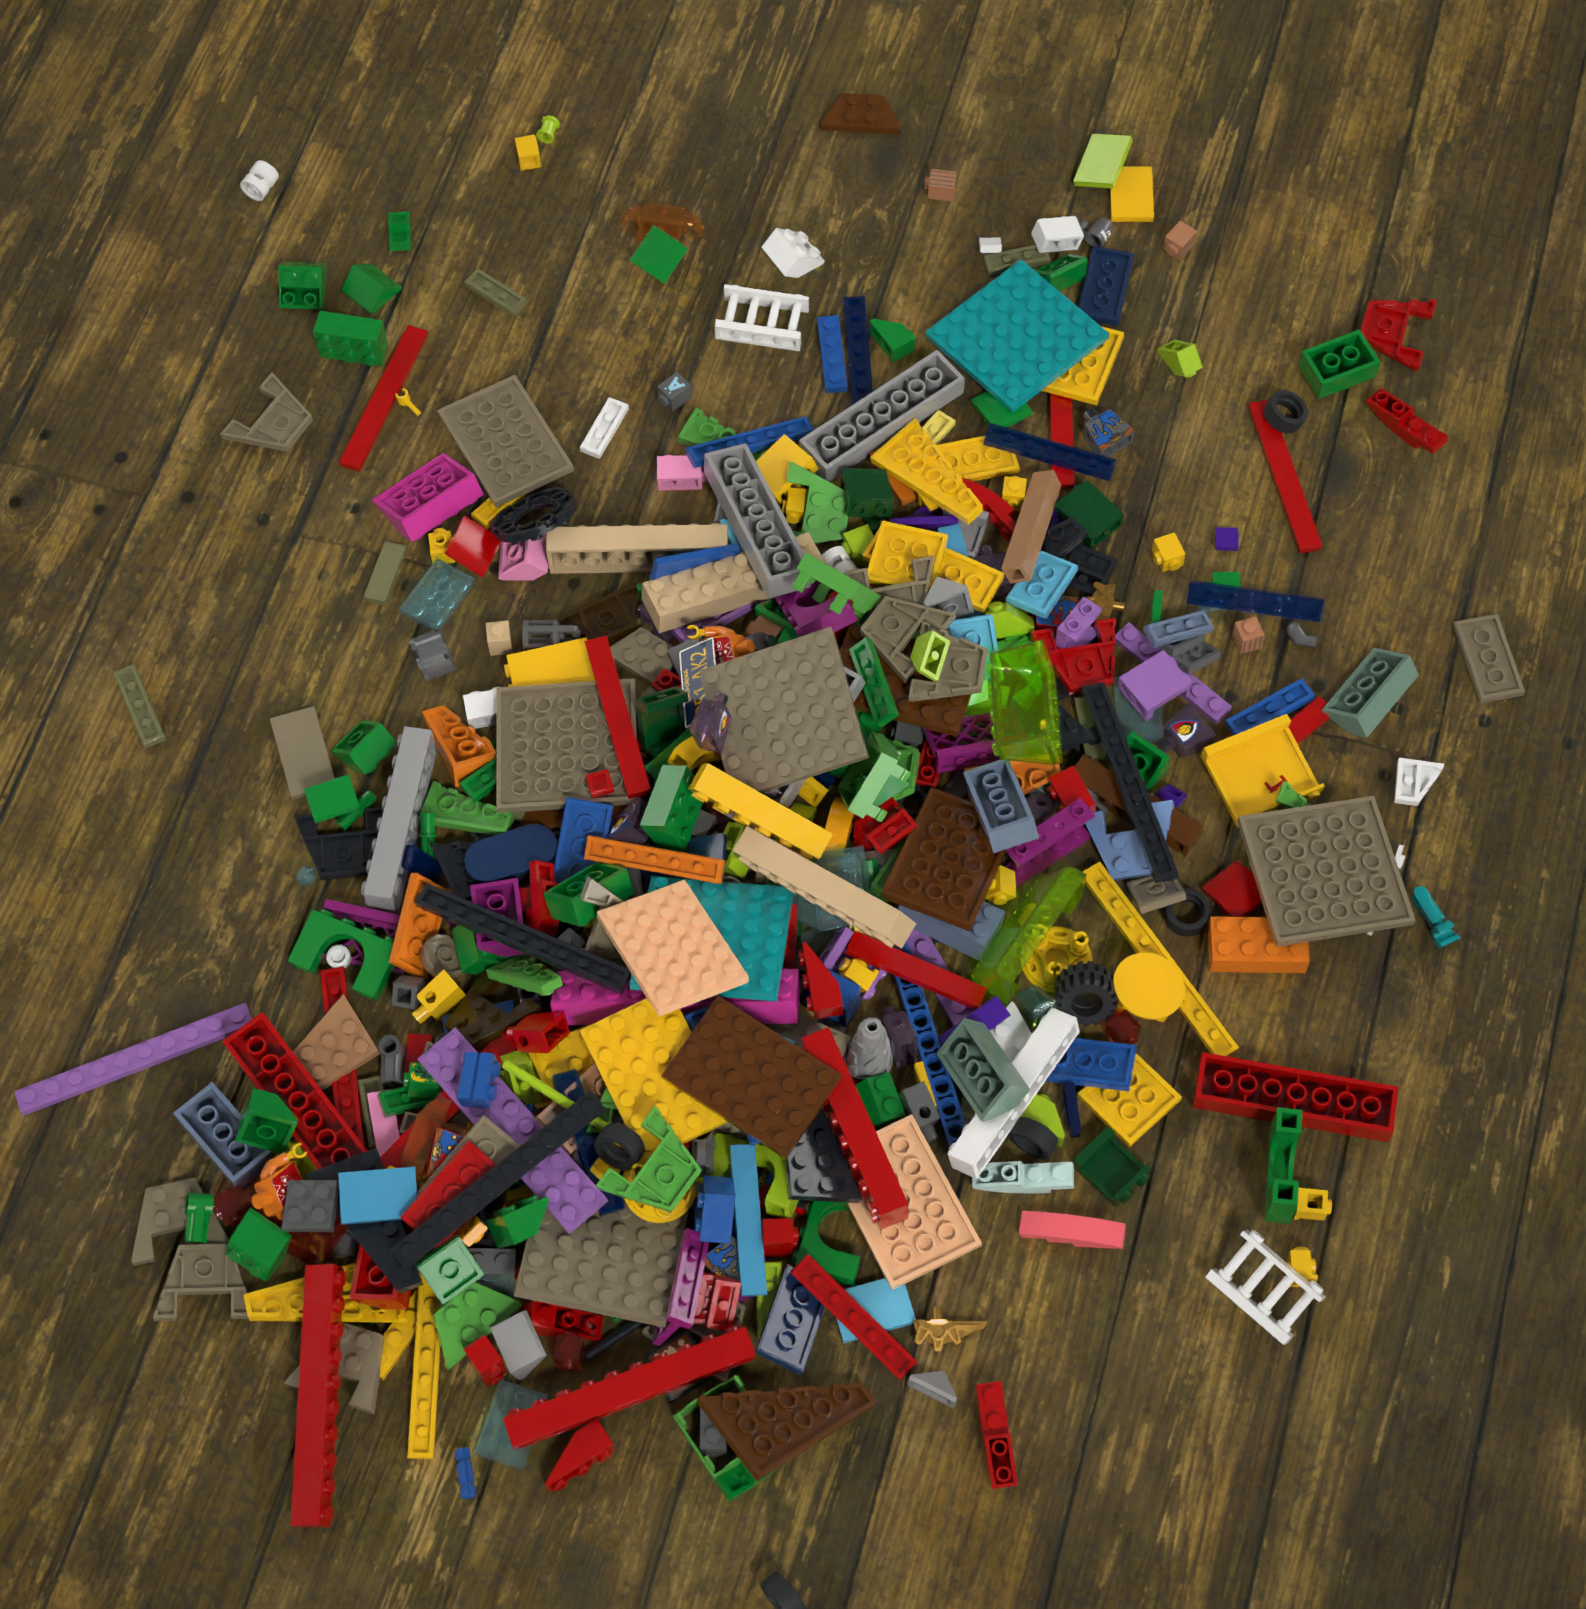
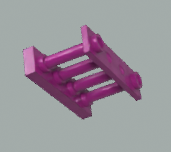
M1081 798L1036 827L1038 839L1005 849L1013 861L1004 867L1015 871L1016 889L1091 840V834L1083 825L1093 819L1095 814Z

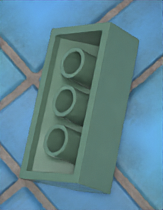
M1373 648L1322 711L1349 734L1367 738L1418 677L1419 674L1410 655Z
M964 1018L936 1053L977 1116L983 1122L1016 1108L1030 1091V1088L987 1026L982 1022Z

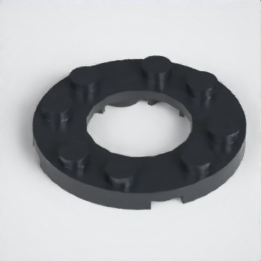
M562 487L533 492L521 497V500L515 502L512 506L508 505L502 509L493 519L491 529L497 540L511 543V545H517L529 539L531 541L539 540L543 537V534L570 521L569 517L577 509V500L572 491L568 492L567 488ZM543 507L554 508L549 511V514L538 518L536 524L534 521H531L524 526L520 524L515 526L521 517L531 511H538Z

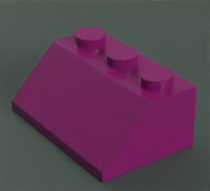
M518 878L470 885L472 903L525 925ZM476 933L478 950L502 957L525 954Z

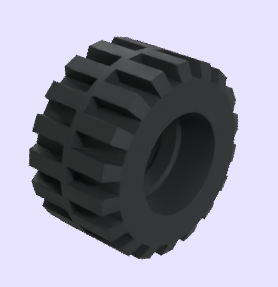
M1080 961L1077 962V965L1070 964L1068 969L1060 971V975H1057L1055 997L1057 1010L1076 1017L1078 1026L1080 1024H1084V1027L1089 1026V1024H1094L1095 1026L1099 1024V1021L1105 1022L1108 1020V1016L1113 1015L1114 1009L1117 1007L1113 974H1110L1108 968L1103 969L1102 964L1094 965L1092 961H1088V963ZM1085 992L1093 993L1090 995H1079Z

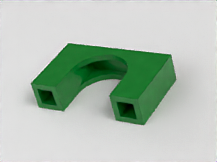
M312 909L288 962L292 966L314 975L324 953L333 943L346 939L354 940L362 945L365 958L352 989L357 994L378 1002L395 968L394 965L389 963L394 939L387 936L384 939L376 936L377 933L369 928L364 927L361 930L356 928L355 923L348 919L342 918L339 921L333 918L334 914L324 909H321L320 912Z
M1277 1107L1269 1128L1264 1222L1290 1224L1298 1206L1299 1181H1293V1168L1296 1147L1302 1131L1303 1110Z
M809 1202L805 1214L806 1217H809L806 1226L802 1225L799 1240H802L800 1249L795 1248L792 1263H795L796 1267L809 1254L838 1284L854 1287L860 1266V1256L831 1249L823 1243L818 1234L819 1225L826 1216L837 1211H851L847 1204L843 1202Z

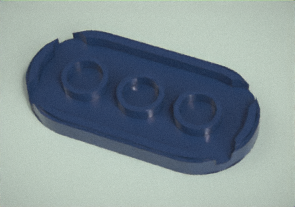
M529 824L477 841L470 846L465 855L467 874L471 879L477 880L482 884L512 879L530 873L529 862L538 860L551 863L557 852V840L553 832L547 827Z

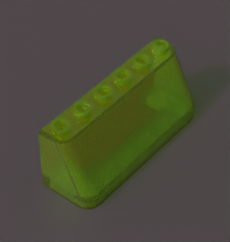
M1039 640L989 653L990 663H987V669L991 677L988 679V685L992 694H989V701L993 710H990V717L994 726H991V733L995 740L992 743L994 755L999 756L1001 760L1048 765L1063 763L1056 677L1044 641Z
M1065 867L1044 874L1036 879L992 942L982 961H979L972 971L971 981L986 987V996L991 999L997 996L1006 1008L1020 990V985L1014 981L1059 915L1064 912L1070 916L1081 901L1087 874L1074 867Z

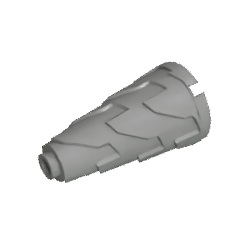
M869 1017L860 1022L857 1032L854 1034L853 1040L849 1043L844 1055V1062L851 1077L859 1082L869 1077L888 1073L892 1068L893 1054L890 1041L887 1037L886 1029L877 1018Z

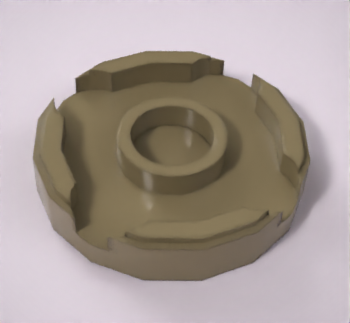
M436 934L430 937L421 948V962L426 971L433 977H436L443 970L452 979L457 978L462 973L455 941L450 939L451 936Z

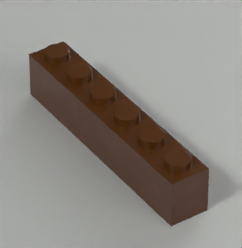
M1083 755L1075 765V769L1085 786L1096 794L1097 800L1104 804L1108 811L1132 824L1111 769L1108 770L1101 766L1096 759ZM1147 793L1151 803L1161 801L1155 794ZM1174 806L1166 842L1170 848L1187 856L1201 836L1203 825L1196 818L1184 815Z

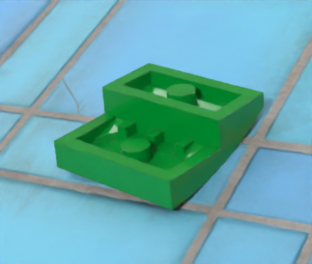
M653 225L630 261L665 284L688 251V248Z
M988 391L971 399L972 407L983 416L984 423L995 433L1033 414L1027 403L1012 413Z

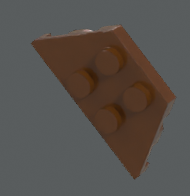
M843 93L821 121V130L900 135V125L884 95Z

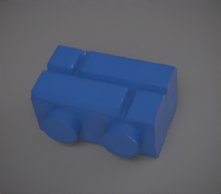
M465 1052L457 1100L461 1106L489 1109L491 1101L496 1099L497 1087L494 1083L495 1078L500 1076L501 1064L494 1054Z

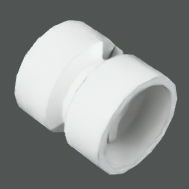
M259 160L256 161L250 169V173L242 180L240 187L250 198L262 201L269 192V188H272L278 180L279 175L273 166Z
M843 546L833 547L822 555L827 565L843 574L846 571L857 570V567L850 560Z

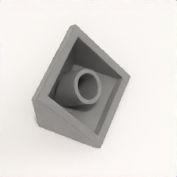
M937 576L923 602L924 606L955 613V620L974 614L967 586Z
M522 1311L490 1328L510 1374L519 1380L524 1379L547 1356L527 1311Z

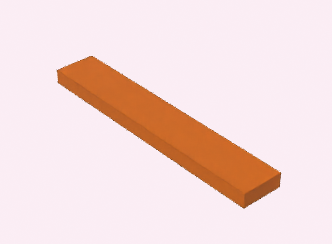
M588 836L584 859L718 884H722L725 860L595 836Z

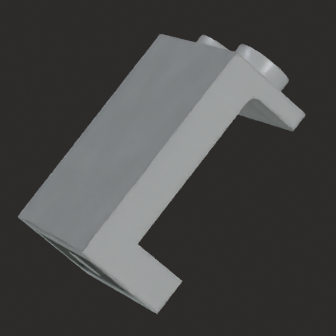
M943 509V516L952 515ZM983 511L969 525L958 519L968 557L973 560L977 559L988 525L989 512Z

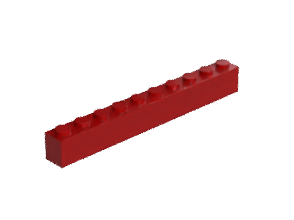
M335 1264L305 1265L291 1526L298 1528H330L334 1515L332 1506V1494L335 1491L333 1470L337 1461L334 1451L335 1441L338 1437L336 1415L339 1412V1402L337 1394L341 1384L339 1375V1363L342 1360L340 1338L343 1335L341 1319L342 1311L345 1307L343 1286L346 1283L344 1268Z
M739 1325L732 1326L725 1330L724 1335L718 1337L715 1334L706 1336L701 1339L700 1344L694 1346L691 1343L682 1345L677 1348L676 1353L667 1355V1352L658 1354L652 1358V1362L643 1364L642 1361L630 1365L628 1367L629 1370L620 1374L619 1371L608 1373L604 1376L605 1380L597 1383L594 1380L584 1382L580 1385L581 1389L573 1392L570 1389L563 1390L555 1394L556 1398L546 1401V1398L539 1399L531 1403L532 1407L523 1411L521 1407L508 1411L507 1417H504L503 1421L514 1451L755 1360L756 1353L746 1326L739 1328Z

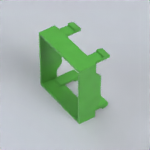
M805 553L797 569L800 570V574L792 585V588L802 593L808 582L811 584L816 580L821 582L812 599L819 603L825 601V597L830 589L837 591L838 594L829 609L839 615L848 599L852 600V607L858 620L854 623L857 625L862 622L868 610L871 612L874 610L881 595L808 553Z
M871 731L865 741L869 758L851 764L837 788L849 812L861 818H864L867 814L882 822L888 812L874 805V800L890 775L906 782L912 772L897 764L902 752L890 744L887 738ZM862 772L864 774L869 772L855 795L849 788V785L853 783L851 779Z
M734 1375L704 1394L705 1397L717 1396L734 1384L740 1392L746 1391L745 1385L738 1375ZM695 1399L683 1410L673 1415V1419L715 1482L718 1476L736 1467L741 1460L737 1457L722 1470L714 1474V1464L708 1455L703 1458L686 1432L687 1425L683 1417L700 1407L696 1402L697 1399Z

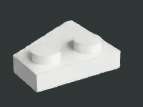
M1399 758L1397 761L1394 803L1418 806L1442 772L1444 764Z

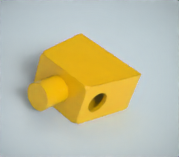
M443 970L417 994L416 997L422 1005L411 1014L420 1024L431 1015L439 1022L442 1020L443 1015L451 1014L456 1010L466 994L451 976Z

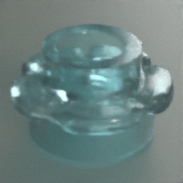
M304 865L297 873L295 881L300 883L302 887L310 886L317 876L314 873L315 868Z

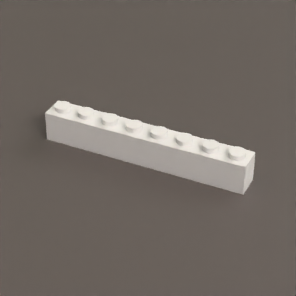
M1051 1007L1047 1015L1041 1018L1039 1026L1034 1033L1028 1036L1025 1046L1016 1053L1012 1062L1030 1088V1091L1016 1108L988 1121H981L975 1113L971 1122L963 1128L957 1142L953 1143L949 1148L948 1157L952 1168L975 1179L979 1177L1079 1034L1080 1030L1076 1017Z

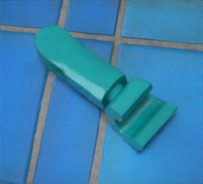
M1423 886L1416 887L1413 891L1412 902L1432 928L1431 935L1435 945L1438 948H1442L1459 940L1461 937L1452 930L1455 925L1450 920L1445 921V916L1433 901L1428 890Z

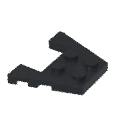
M1057 677L1052 680L1026 712L1021 724L1052 753L1078 748L1080 744H1098L1100 740L1095 727L1085 729L1057 703L1069 695V692Z
M382 807L365 808V831L318 835V825L314 822L312 814L295 816V821L321 881L368 876L366 872L367 863L373 857L372 842L378 836L377 822L378 818L383 816L384 810H382Z

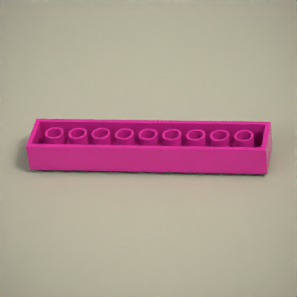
M782 969L777 1002L721 998L762 1024H798L800 1000L799 969ZM557 971L556 974L561 977L563 986L555 989L552 993L551 1009L552 1012L564 1011L568 1025H592L647 997L642 990H630V982L622 995L567 971ZM709 997L680 1008L684 1016L706 1005L709 1009L717 997Z

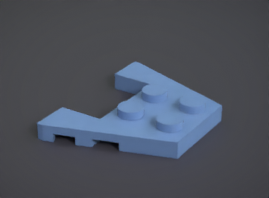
M1173 800L1151 803L1165 840L1170 829V819L1174 809ZM1104 811L1094 813L1095 817L1085 824L1113 880L1151 875L1135 831L1107 834Z

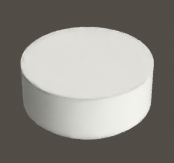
M334 945L328 950L326 959L332 968L341 966L346 968L351 963L352 956L345 946Z

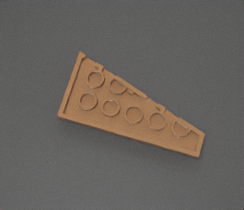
M344 994L293 1051L321 1090L329 1087L335 1080L338 1081L340 1077L348 1075L352 1070L359 1068L380 1054Z

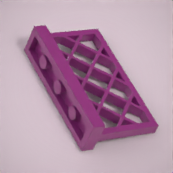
M1011 709L964 717L961 727L966 729L962 733L959 732L958 737H956L958 739L955 742L945 739L948 734L942 733L939 737L930 732L933 730L922 728L935 759L937 773L986 765L1007 757L1009 761L1027 757L1028 739L1026 735L1022 734ZM1008 718L1009 720L1007 725L997 722L998 719ZM982 722L987 724V726L983 729L975 724ZM994 727L1002 730V732L997 735L990 732V729ZM970 731H973L980 735L976 739L971 736H968L967 734ZM1006 733L1014 735V737L1005 738L1004 736L1006 735ZM984 737L992 739L991 741H982ZM962 740L970 743L968 745H959ZM940 744L948 747L944 749H937Z
M325 899L323 908L334 914L333 918L339 919V921L345 918L354 923L362 924L363 928L366 925L372 926L369 929L373 931L382 928L386 931L387 937L392 939L395 937L400 915ZM354 940L344 943L343 946L346 948L354 944L359 954L352 957L349 965L362 967L365 958L364 951L361 952ZM324 953L322 959H326L327 953ZM394 968L392 974L401 976L402 974L405 975L406 971Z
M689 1228L683 1232L666 1316L665 1328L660 1326L655 1328L652 1344L660 1346L680 1326L689 1329L694 1323L709 1242L700 1241L699 1232Z

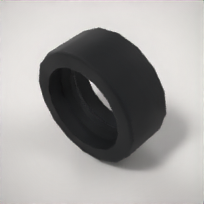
M1282 390L1274 393L1264 407V416L1267 422L1277 431L1286 434L1294 433L1306 421L1308 408L1298 395ZM1277 405L1288 408L1293 413L1295 419L1284 416L1279 411Z
M1183 889L1187 900L1180 902H1191L1198 906L1201 910L1200 919L1193 924H1185L1178 921L1173 915L1174 906L1177 904L1174 903L1165 906L1164 921L1175 934L1183 937L1194 936L1206 928L1211 913L1210 904L1199 891Z
M1020 1117L1009 1133L1010 1140L1019 1149L1039 1159H1048L1058 1144V1138L1049 1128L1027 1117Z
M618 1123L606 1125L594 1143L595 1151L600 1159L614 1169L622 1171L631 1170L633 1165L639 1162L645 1151L644 1142L641 1137L631 1128ZM612 1142L622 1146L627 1152L619 1149Z
M774 1571L760 1583L762 1591L775 1609H807L796 1591L779 1572Z

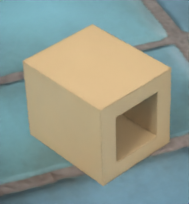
M509 621L486 623L490 656L512 654Z

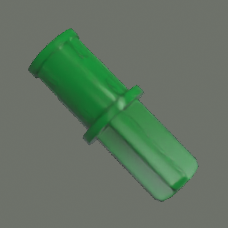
M370 790L366 791L358 799L360 809L340 815L335 822L346 831L355 820L363 817L362 813L365 811V808H369L377 800V797Z
M420 813L421 828L418 837H421V858L433 859L434 854L430 844L434 843V837H437V834H435V813Z

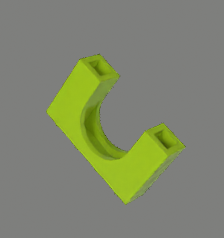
M716 1133L715 1141L717 1146L714 1150V1172L709 1174V1176L731 1177L729 1146L750 1144V1142L738 1139L730 1134ZM756 1144L757 1167L766 1168L775 1177L765 1199L766 1214L778 1218H791L799 1200L788 1199L785 1160L766 1146ZM699 1175L695 1180L697 1186L703 1183V1177Z

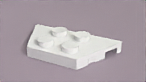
M1011 1002L1006 1008L1011 1016L990 1031L1011 1063L1014 1061L1016 1053L1025 1046L1027 1038L1031 1034L1014 1002Z

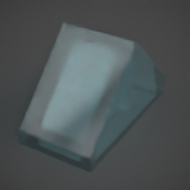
M1038 985L1016 994L1021 1007L1033 1027L1040 1023L1041 1018L1047 1015L1051 1007L1056 1009L1055 999Z

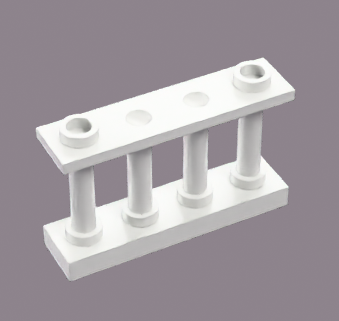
M724 285V299L729 301L725 320L716 319L715 339L800 351L801 332L796 330L800 312H809V297L800 294L793 295L740 287L738 285ZM737 302L750 304L746 323L733 322ZM758 306L771 307L766 327L754 325ZM779 309L792 310L787 330L775 328Z
M1244 1230L1240 1234L1247 1240L1224 1269H1211L1206 1278L1285 1345L1294 1336L1290 1332L1292 1329L1290 1326L1313 1298L1318 1302L1326 1298L1322 1293L1324 1289L1315 1281L1311 1280L1309 1282L1266 1246L1263 1243L1264 1238L1255 1230L1251 1232ZM1256 1248L1266 1256V1259L1243 1286L1240 1285L1238 1287L1231 1281L1233 1278L1232 1274L1250 1252ZM1275 1264L1286 1275L1264 1302H1259L1258 1304L1251 1298V1292ZM1295 1281L1306 1292L1283 1320L1279 1319L1277 1321L1270 1315L1272 1312L1271 1308Z

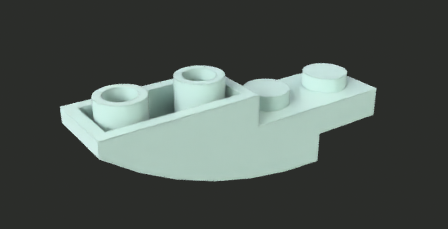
M1022 1161L988 1163L977 1179L972 1177V1187L977 1190L1004 1193H1051V1190L1074 1189L1073 1162L1023 1164Z

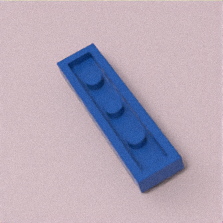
M839 315L817 317L825 392H847Z
M1301 678L1226 720L1225 725L1233 735H1236L1293 712L1314 700L1315 694Z

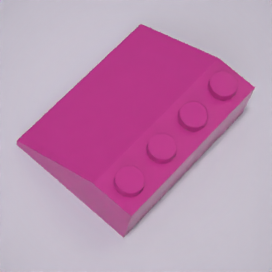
M442 453L373 498L372 502L402 536L413 542L422 538L431 529L440 526L449 517L458 514L467 505L476 502L484 494L474 473L445 453Z

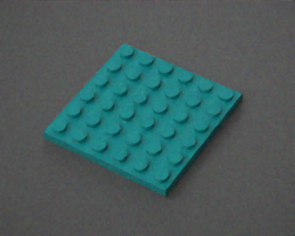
M1021 259L925 332V336L929 341L1012 413L1109 339V333Z
M651 876L648 893L682 880L687 882L748 974L749 983L714 996L778 1001L794 897L793 892L784 886L733 882L718 884L695 879ZM631 974L630 990H642Z

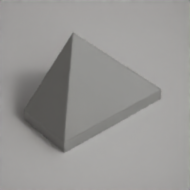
M945 1371L913 1374L910 1376L908 1381L909 1387L953 1409L955 1408L957 1396Z

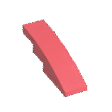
M1022 1211L1019 1235L1022 1238L1046 1239L1048 1242L1072 1243L1075 1247L1123 1249L1126 1225L1120 1222L1070 1214Z

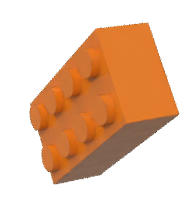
M1210 917L1207 928L1209 972L1306 973L1310 962L1308 942L1276 947L1267 917Z

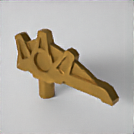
M1099 582L1094 583L1095 593L1092 597H1086V599L1102 608L1094 623L1099 620L1110 619L1112 610L1124 611L1125 603L1114 601L1115 584L1104 585Z
M932 1306V1319L929 1321L913 1320L916 1330L914 1342L921 1344L923 1341L933 1344L934 1351H941L943 1344L953 1342L957 1345L961 1343L962 1337L975 1330L984 1329L987 1321H946L943 1319L942 1306Z

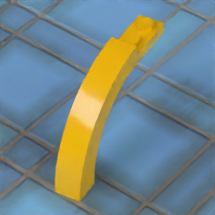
M715 730L697 734L683 741L673 750L667 762L670 765L687 766L692 771L704 763L722 760ZM810 777L806 779L798 795L816 808L829 790L816 779Z

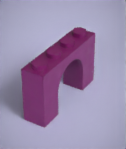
M817 580L811 584V587L804 589L802 593L794 591L775 597L780 609H782L798 637L828 627H832L834 632L858 621L850 602H846L840 615L829 609L836 596L821 604L809 607L812 603L816 602L812 597L821 583ZM830 589L827 595L831 594L835 590Z

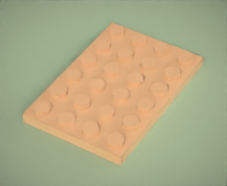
M685 880L597 911L598 921L658 1017L749 983L748 974Z
M912 1114L876 1131L909 1204L908 1219L880 1230L878 1223L873 1224L868 1213V1210H870L868 1201L863 1202L862 1200L860 1203H846L891 1290L982 1246V1242ZM848 1156L844 1157L847 1165H850ZM856 1178L854 1181L857 1188H859L858 1178Z

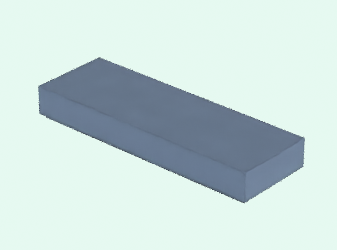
M1205 610L1145 625L1143 630L1151 645L1155 648L1211 633L1214 630V626Z

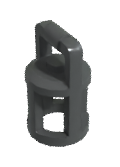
M523 620L522 636L524 651L581 639L580 630L576 625H561L559 620ZM565 633H571L572 637L565 638ZM531 634H550V637H531Z

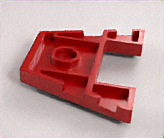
M1428 299V302L1410 300L1403 303H1397V300L1369 301L1361 332L1372 348L1418 372L1423 351L1401 346L1409 315L1432 320L1437 300Z
M1115 618L1095 622L1094 627L1099 643L1058 649L1051 628L1031 632L1030 637L1069 693L1081 691L1082 686L1104 682L1105 686L1108 687L1114 683Z

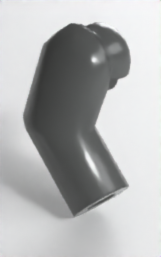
M1293 621L1289 623L1287 633L1294 644L1316 647L1317 636L1306 635L1298 622Z

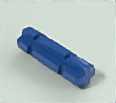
M459 1448L455 1451V1458L457 1462L459 1461V1464L456 1465L459 1485L462 1486L460 1488L461 1498L472 1499L476 1496L475 1485H472L474 1483L472 1462L469 1461L471 1458L470 1449Z

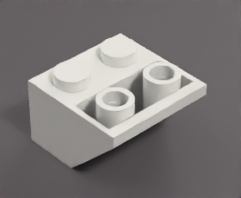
M776 228L762 246L763 250L784 276L799 278L825 262L820 256V251L811 245L808 241V236L801 231L796 232L790 229Z

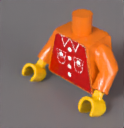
M695 625L687 627L689 630H697L696 635L687 636L691 640H698L700 636L705 637L701 641L713 637L716 665L747 655L755 650L752 640H745L743 635H737L732 629L723 626H705L704 629H699Z
M302 1143L293 1144L288 1153L283 1152L266 1162L260 1174L261 1180L254 1185L257 1194L252 1197V1204L256 1209L263 1208L268 1217L276 1216L279 1220L283 1221L288 1181L302 1180L295 1161L290 1162L292 1158H302L307 1154V1151L300 1155H297L295 1152L296 1147Z

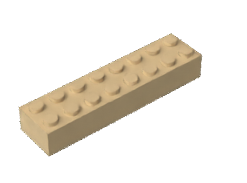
M695 523L689 525L667 524L659 526L652 524L644 526L600 525L598 527H587L584 525L576 527L558 526L547 532L546 552L550 574L651 572L655 558L729 545L727 524L713 523L711 525Z
M809 532L795 536L804 555L808 553L825 563ZM745 552L642 583V601L659 633L730 612L758 600L762 602L772 599L767 598Z
M748 826L732 850L739 855L737 860L747 865L751 870L765 875L766 878L774 883L781 884L794 894L797 893L803 899L820 906L831 915L838 916L842 921L859 928L860 931L870 937L877 938L881 943L890 948L896 945L902 949L916 925L913 920L898 909Z

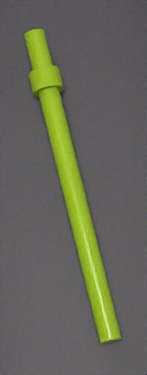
M508 1059L502 1065L503 1069L567 1109L575 1103ZM597 1117L589 1124L602 1131L611 1122L606 1123Z

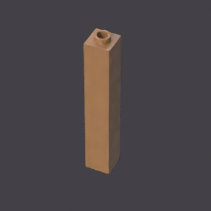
M1054 470L1033 472L1002 565V570L1010 584L1031 581L1062 486Z

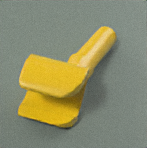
M402 388L404 396L395 394L399 405L409 407L419 416L421 412L411 402L407 389Z

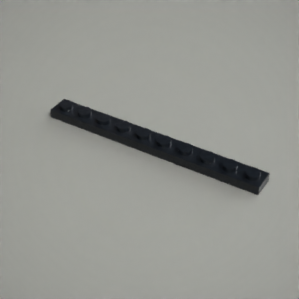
M1105 683L1082 686L1081 693L1154 883L1177 879L1179 873Z
M428 883L415 900L416 907L620 995H622L630 982L632 973L625 967Z
M591 1090L391 1248V1253L403 1268L407 1270L606 1111L605 1107Z

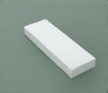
M609 397L581 444L580 452L600 459L626 415L629 405Z

